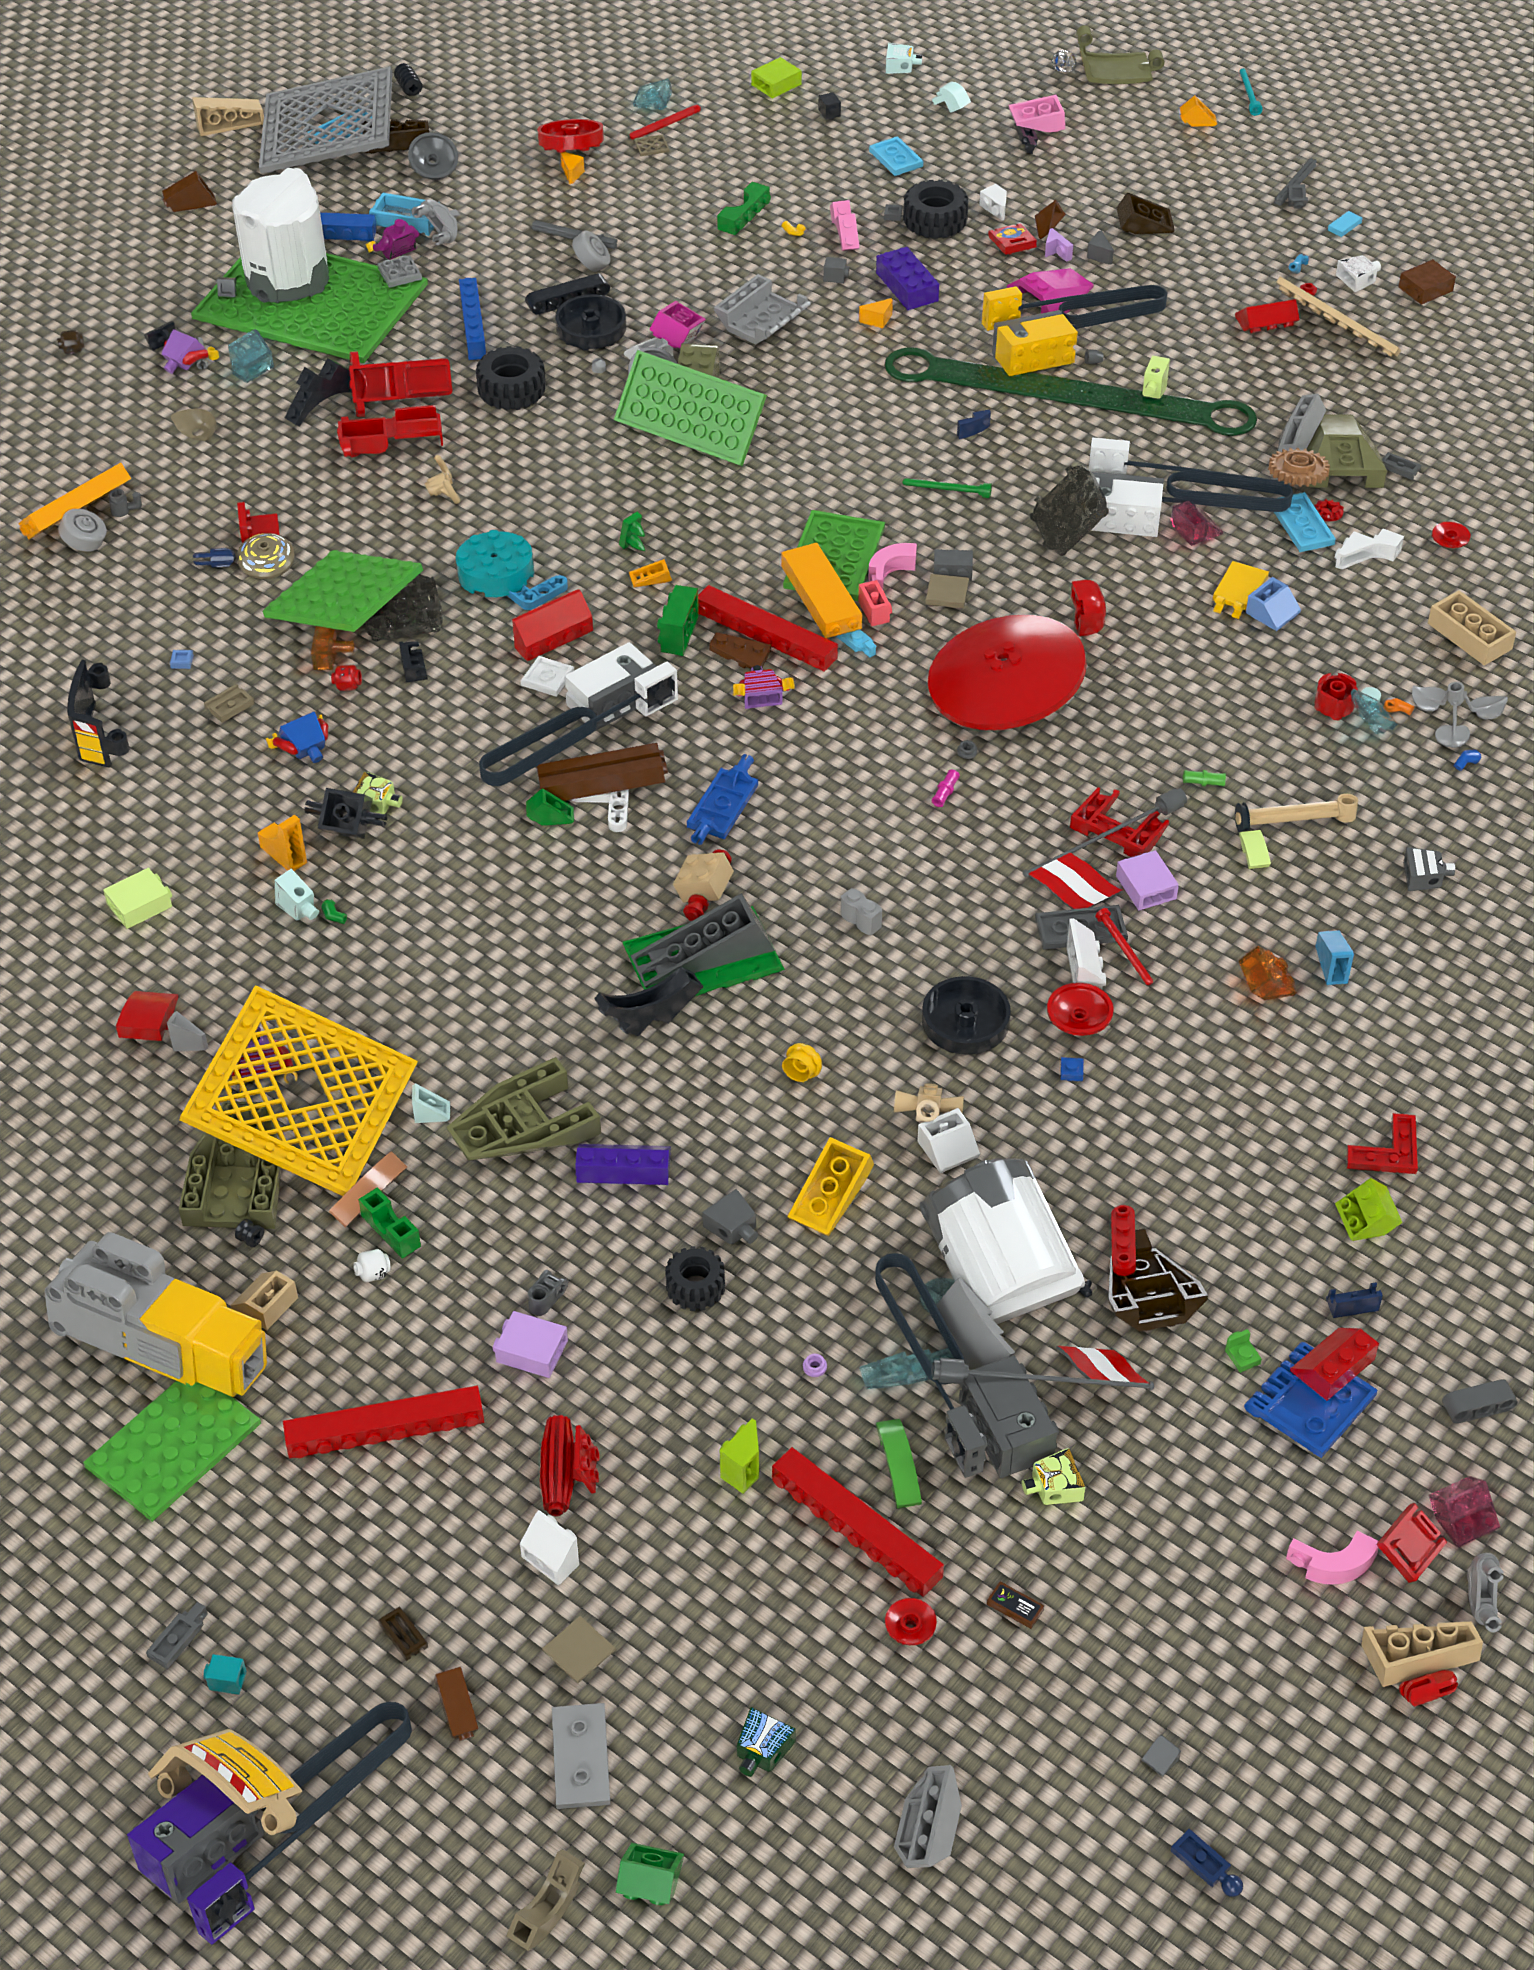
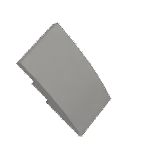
M958 1278L936 1306L963 1354L964 1363L968 1365L970 1370L1013 1356L1015 1351L1001 1337L1004 1333L1003 1330L990 1317L992 1311L961 1278Z

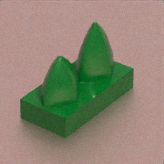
M635 512L623 520L619 545L623 549L631 546L636 550L645 551V547L639 538L645 536L641 526L642 515L639 512Z

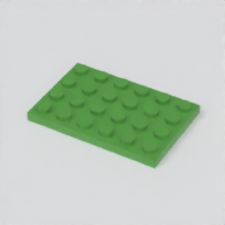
M812 510L797 548L818 543L852 599L858 601L859 584L865 583L867 579L869 563L879 546L885 529V522ZM786 575L783 588L796 591Z
M176 1381L83 1463L86 1469L153 1522L261 1424L260 1418L229 1395L198 1382L190 1386L188 1383L185 1385Z

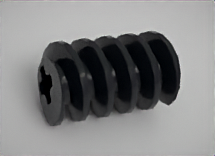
M406 63L399 64L394 70V77L406 95L416 96L422 91V82L411 66H408Z

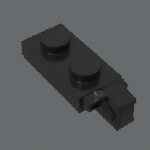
M1014 123L1020 141L1025 145V151L1033 154V150L1038 142L1035 130L1017 126Z

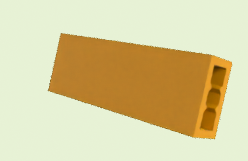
M119 463L28 515L18 523L20 531L28 539H31L59 523L68 510L85 508L109 494L111 490L121 487L131 477L123 464Z
M818 543L781 552V567L825 638L862 629L861 611Z

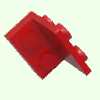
M245 502L237 503L242 543L248 538L262 533L280 535L277 513L251 516L250 509L245 507Z

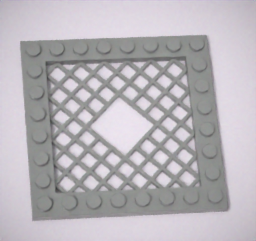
M391 66L266 94L259 160L260 172L271 173L279 169L303 166L311 162L335 159L343 155H352L357 152H367L371 149L389 146L392 92ZM327 106L345 113L326 129L307 123ZM310 128L313 129V130H312L311 132H309V133L306 132V131L309 130ZM364 130L368 131V132H366L364 135H363V134H360V133H362ZM317 131L321 132L317 136L314 135ZM286 138L289 139L285 143L282 142Z

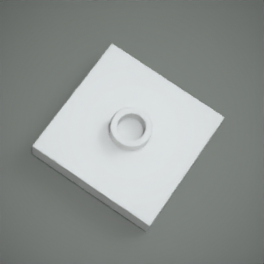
M538 656L521 679V686L557 697L565 686V675L573 672L574 667Z

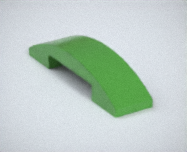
M894 1419L876 1422L880 1444L883 1446L892 1480V1490L897 1509L921 1505L922 1500L915 1465L901 1420Z

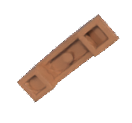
M392 1151L389 1152L329 1210V1213L346 1228L361 1213L358 1199L377 1187L383 1191L407 1169V1166Z

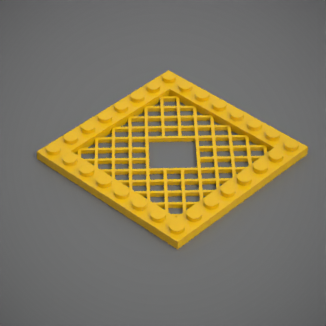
M255 985L179 1120L344 1196L358 1181L418 1061ZM276 1020L279 1027L269 1029L265 1021ZM262 1024L264 1031L256 1032L259 1025ZM297 1030L299 1037L289 1039L286 1031ZM281 1032L285 1040L274 1042L271 1034ZM266 1035L270 1043L260 1045L256 1037ZM317 1039L320 1047L310 1049L307 1040ZM252 1040L255 1047L247 1048ZM302 1042L305 1050L295 1052L292 1044ZM287 1045L290 1053L280 1055L277 1047ZM272 1048L276 1056L265 1058L262 1050ZM336 1048L340 1056L330 1058L327 1050ZM322 1051L325 1060L316 1061L312 1053ZM258 1052L261 1060L251 1062L247 1053ZM308 1054L311 1063L301 1065L298 1056ZM243 1055L246 1063L237 1065ZM293 1058L296 1066L286 1068L283 1060ZM357 1058L361 1066L351 1068L348 1059ZM278 1061L281 1069L271 1071L268 1063ZM343 1061L346 1069L336 1071L333 1063ZM263 1064L267 1073L257 1075L253 1066ZM328 1064L331 1073L322 1074L318 1066ZM313 1067L329 1102L289 1111L274 1076ZM377 1067L381 1075L371 1077L368 1069ZM249 1068L252 1076L241 1078L238 1070ZM363 1070L367 1079L357 1081L353 1072ZM234 1072L237 1079L228 1081ZM349 1074L352 1082L342 1084L339 1076ZM269 1077L273 1086L262 1088L259 1079ZM334 1077L337 1085L327 1087L324 1079ZM383 1080L377 1090L374 1082ZM254 1081L258 1089L247 1091L244 1083ZM369 1083L373 1092L363 1094L359 1085ZM239 1084L242 1093L232 1095L229 1086ZM355 1086L358 1095L348 1097L345 1089ZM223 1089H225L227 1096L219 1098ZM275 1090L279 1099L268 1101L265 1092ZM340 1090L343 1098L333 1100L330 1092ZM260 1094L263 1102L253 1104L250 1096ZM375 1096L369 1106L365 1098ZM245 1097L249 1106L238 1108L234 1099ZM361 1099L364 1108L354 1110L351 1102ZM230 1101L233 1109L223 1111L219 1103ZM281 1103L284 1112L274 1114L271 1106ZM346 1103L349 1112L339 1113L336 1105ZM331 1106L335 1115L325 1117L321 1108ZM266 1107L269 1116L259 1118L256 1109ZM251 1110L254 1119L244 1121L241 1112ZM317 1110L320 1118L310 1120L307 1112ZM302 1113L305 1122L295 1124L291 1115ZM366 1113L362 1122L360 1123L357 1115ZM236 1114L238 1120L231 1118L228 1115ZM352 1116L355 1125L346 1127L342 1118ZM287 1117L290 1125L280 1127L277 1119ZM337 1119L341 1128L331 1130L328 1121ZM272 1120L275 1129L265 1131L261 1122ZM323 1123L326 1132L316 1134L312 1125ZM257 1124L259 1130L249 1125ZM308 1126L311 1135L301 1137L298 1128ZM357 1129L353 1139H351L348 1131ZM293 1130L296 1139L286 1141L282 1132ZM278 1133L280 1140L270 1135ZM344 1133L347 1141L337 1143L334 1135ZM329 1136L332 1145L322 1147L318 1138ZM314 1140L317 1148L307 1151L304 1142ZM299 1143L301 1150L292 1145ZM349 1146L343 1156L339 1148ZM335 1149L338 1158L328 1160L325 1151ZM320 1153L322 1159L313 1156V1154Z

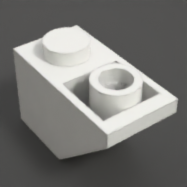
M997 184L981 190L980 206L1001 221L1004 220L1007 191Z

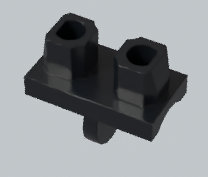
M170 321L145 333L144 336L150 350L154 351L164 346L172 331L176 330L174 321Z

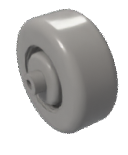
M585 230L573 239L572 246L576 256L590 271L597 272L610 264V254L606 246L594 233Z
M85 509L68 510L63 515L58 527L59 535L66 544L74 549L85 552L97 550L102 545L107 533L102 519Z

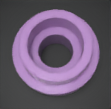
M810 1354L803 1362V1371L810 1377H820L827 1370V1362L819 1354Z

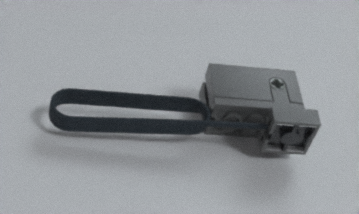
M891 1253L881 1257L876 1264V1285L927 1377L936 1383L950 1409L946 1411L947 1427L945 1428L944 1439L964 1477L967 1478L983 1472L984 1461H986L985 1451L999 1478L1031 1468L1035 1462L1055 1454V1449L1057 1448L1056 1439L1059 1434L1055 1421L1050 1420L1045 1403L1043 1401L1040 1402L1034 1383L1029 1382L1028 1379L968 1375L967 1380L963 1379V1383L960 1384L962 1387L959 1393L961 1406L954 1408L942 1384L952 1383H939L937 1380L932 1379V1366L881 1276L883 1270L890 1267H899L907 1271L954 1359H964L963 1354L909 1257L899 1253ZM1015 1355L973 1369L1027 1374L1022 1363L1019 1364Z

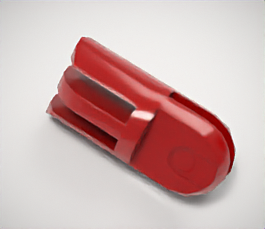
M1449 1670L1437 1671L1403 1682L1399 1686V1692L1415 1707L1456 1691L1458 1687L1457 1677Z

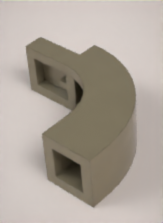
M564 1849L558 1851L540 1891L526 1907L516 1912L506 1936L527 1951H530L542 1942L562 1918L580 1886V1883L577 1881L585 1863Z

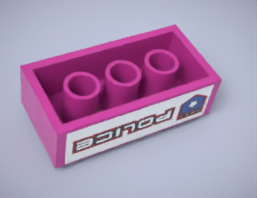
M674 301L658 312L649 330L653 332L652 334L655 337L667 340L671 347L681 348L682 343H689L697 337L706 319L678 301Z

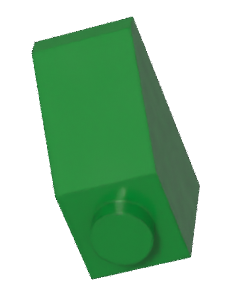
M543 788L526 801L527 817L542 826L572 824L574 822L573 806Z

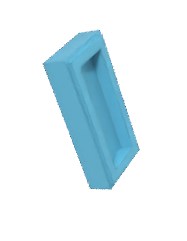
M1348 211L1328 225V231L1342 237L1362 223V217Z

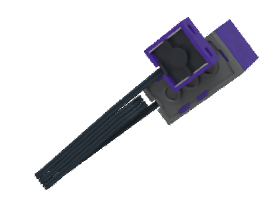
M385 1702L375 1706L289 1775L301 1788L378 1724L390 1719L403 1721L393 1733L298 1815L294 1827L280 1832L294 1833L245 1875L231 1861L265 1835L261 1820L255 1816L258 1814V1810L249 1814L245 1813L203 1774L127 1834L138 1870L178 1904L187 1898L198 1934L213 1945L255 1910L251 1895L245 1891L248 1889L247 1881L309 1829L410 1738L412 1727L408 1710L404 1705L397 1702Z

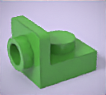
M1248 1329L1232 1333L1227 1338L1225 1352L1240 1373L1260 1365L1262 1360L1249 1341L1251 1333Z

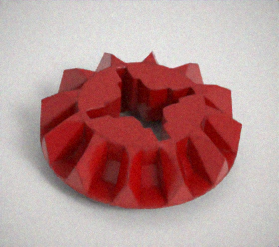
M1324 499V501L1318 500L1317 504H1314V507L1324 521H1337L1343 516L1344 507L1340 505V502H1334L1333 499L1331 501Z

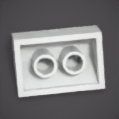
M1069 919L1067 953L1073 983H1087L1102 990V987L1106 986V974L1101 971L1103 969V959L1098 956V953H1100L1099 941H1095L1092 930L1075 919Z

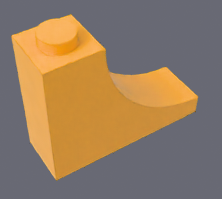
M296 815L291 816L279 825L272 823L258 832L260 847L287 871L290 869L295 871L307 863L301 823Z

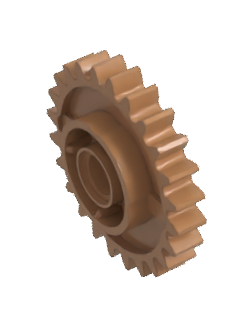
M1289 448V451L1282 449V452L1276 451V454H1272L1268 470H1270V474H1273V478H1278L1279 482L1285 481L1284 484L1291 483L1292 486L1298 484L1299 487H1302V485L1309 487V484L1316 486V482L1321 484L1322 480L1326 481V477L1329 476L1330 464H1328V460H1325V456L1320 457V453L1314 454L1313 450L1308 452L1306 448L1303 450Z

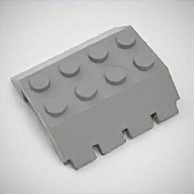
M757 274L714 307V311L728 332L756 345L783 327L810 306L811 303L808 301V297L801 294L797 295L796 304L773 293L772 280Z

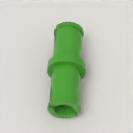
M1184 770L1183 783L1201 784V786H1225V773H1210L1207 770H1202V772Z

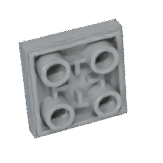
M410 255L401 256L393 260H385L377 264L378 270L389 288L422 280V275Z

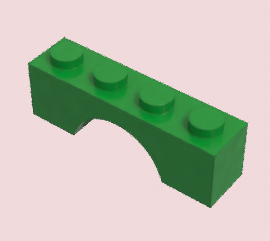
M752 181L744 189L743 205L736 207L726 206L717 215V229L736 235L757 213L769 204L771 200L770 187Z

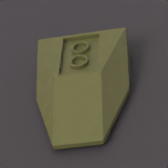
M1324 414L1307 447V451L1313 450L1314 454L1320 453V457L1325 456V460H1328V464H1330L1329 476L1326 477V481L1322 480L1321 484L1316 482V486L1309 484V487L1328 488L1330 476H1363L1365 488H1384L1387 469L1378 449L1352 414Z
M230 1101L223 1102L221 1105L223 1111L233 1109ZM235 1101L238 1108L249 1106L247 1102ZM266 1107L256 1109L259 1118L269 1116ZM251 1110L241 1112L244 1121L254 1119ZM236 1114L228 1115L229 1117L238 1120ZM272 1120L261 1122L265 1131L275 1129ZM257 1124L249 1125L259 1130ZM204 1132L190 1153L179 1205L182 1225L191 1227L237 1228L241 1221L249 1219L254 1225H259L264 1229H275L281 1167ZM276 1134L270 1135L272 1137L277 1138Z

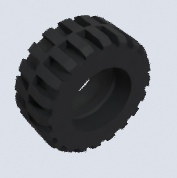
M938 179V181L929 180L927 182L921 181L919 184L916 183L909 188L904 196V223L912 233L915 232L916 235H922L924 238L944 239L948 238V236L952 237L962 231L967 224L968 196L959 185L952 184L950 181L944 182Z
M506 346V348L500 347L495 351H489L477 363L476 379L478 394L491 407L495 406L496 409L500 410L501 408L510 411L511 409L520 410L522 407L527 408L531 404H535L545 392L546 381L543 361L530 349H522L519 346H516V348Z

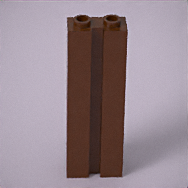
M658 743L548 762L537 766L540 789H545L563 801L665 783L664 774H668L664 752L659 750Z

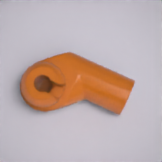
M1398 698L1388 699L1384 702V709L1389 713L1402 711L1411 715L1414 710L1413 705Z

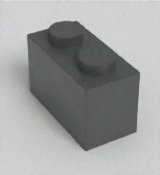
M935 549L934 574L966 577L972 580L973 550Z

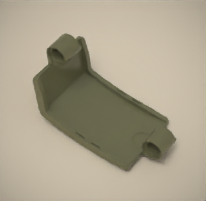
M1086 25L1080 26L1077 29L1076 35L1080 54L1089 82L1101 84L1148 82L1153 80L1151 72L1159 70L1164 66L1163 54L1157 49L1149 53L1148 59L1145 52H1087L1085 46L1090 45L1093 41L1091 29Z

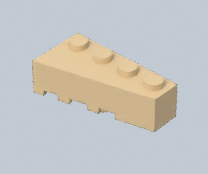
M192 97L196 125L200 136L263 125V109L258 99Z
M1472 1621L1438 1623L1437 1626L1426 1627L1423 1624H1413V1628H1398L1397 1625L1386 1626V1629H1374L1373 1626L1364 1627L1361 1646L1380 1683L1385 1687L1426 1674L1480 1661L1483 1641Z

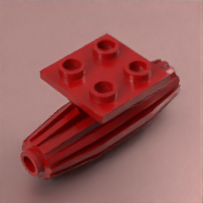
M553 1415L547 1419L540 1450L539 1482L543 1508L552 1516H560L569 1509L574 1480L583 1482L591 1494L596 1493V1483L599 1482V1473L596 1468V1461H599L600 1458L598 1447L593 1445L590 1435L585 1433L581 1425L576 1426L574 1442L571 1419L563 1415Z

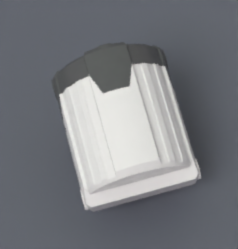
M286 168L280 175L264 176L252 180L232 200L245 282L251 294L264 303H279L300 300L323 292L325 285L329 281V269L318 196L315 189L311 186L307 174L299 168Z
M999 1157L982 1161L964 1170V1174L947 1182L936 1191H931L925 1200L920 1202L921 1213L931 1229L954 1281L961 1278L992 1311L990 1317L996 1324L1075 1295L1080 1288L1085 1286L1083 1274L1078 1268L1034 1177L1033 1171L1026 1160L1017 1158L1002 1159Z

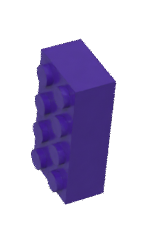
M902 247L876 256V274L907 310L939 301V283L908 247Z

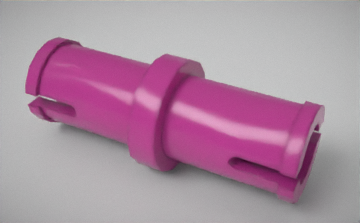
M948 770L944 780L938 784V790L932 798V803L935 806L943 807L947 797L953 793L954 785L960 777L956 770Z

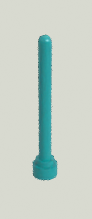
M1242 68L1240 69V75L1250 101V114L1253 116L1260 115L1263 111L1262 105L1259 101H1256L1247 72Z

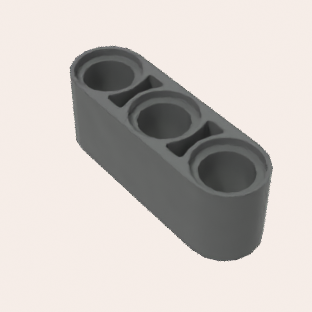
M1504 1379L1456 1390L1446 1394L1442 1399L1452 1422L1456 1424L1509 1411L1518 1403L1508 1382Z

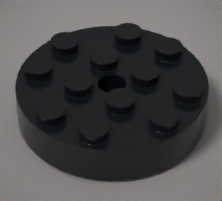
M582 295L564 302L557 309L555 315L556 332L559 338L567 345L581 348L582 350L612 346L626 332V312L624 307L618 301L607 296Z
M953 977L939 982L926 994L922 1006V1026L924 1032L934 1044L950 1053L964 1055L983 1053L996 1047L1006 1037L1010 1026L1011 1007L1006 995L993 983L977 977Z

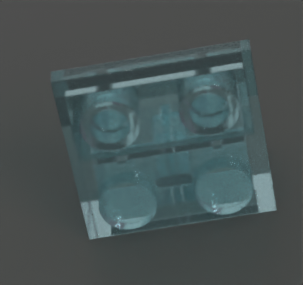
M256 329L228 345L233 375L246 383L274 367L272 352Z

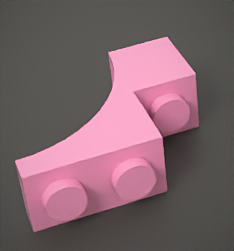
M850 200L832 202L830 205L831 220L837 227L842 251L859 249L855 213L851 214Z

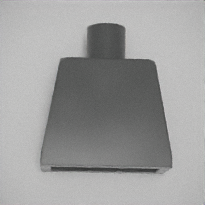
M737 1189L702 1212L703 1227L729 1244H734L741 1238L748 1244H751L758 1237V1233L754 1230L756 1228V1214Z

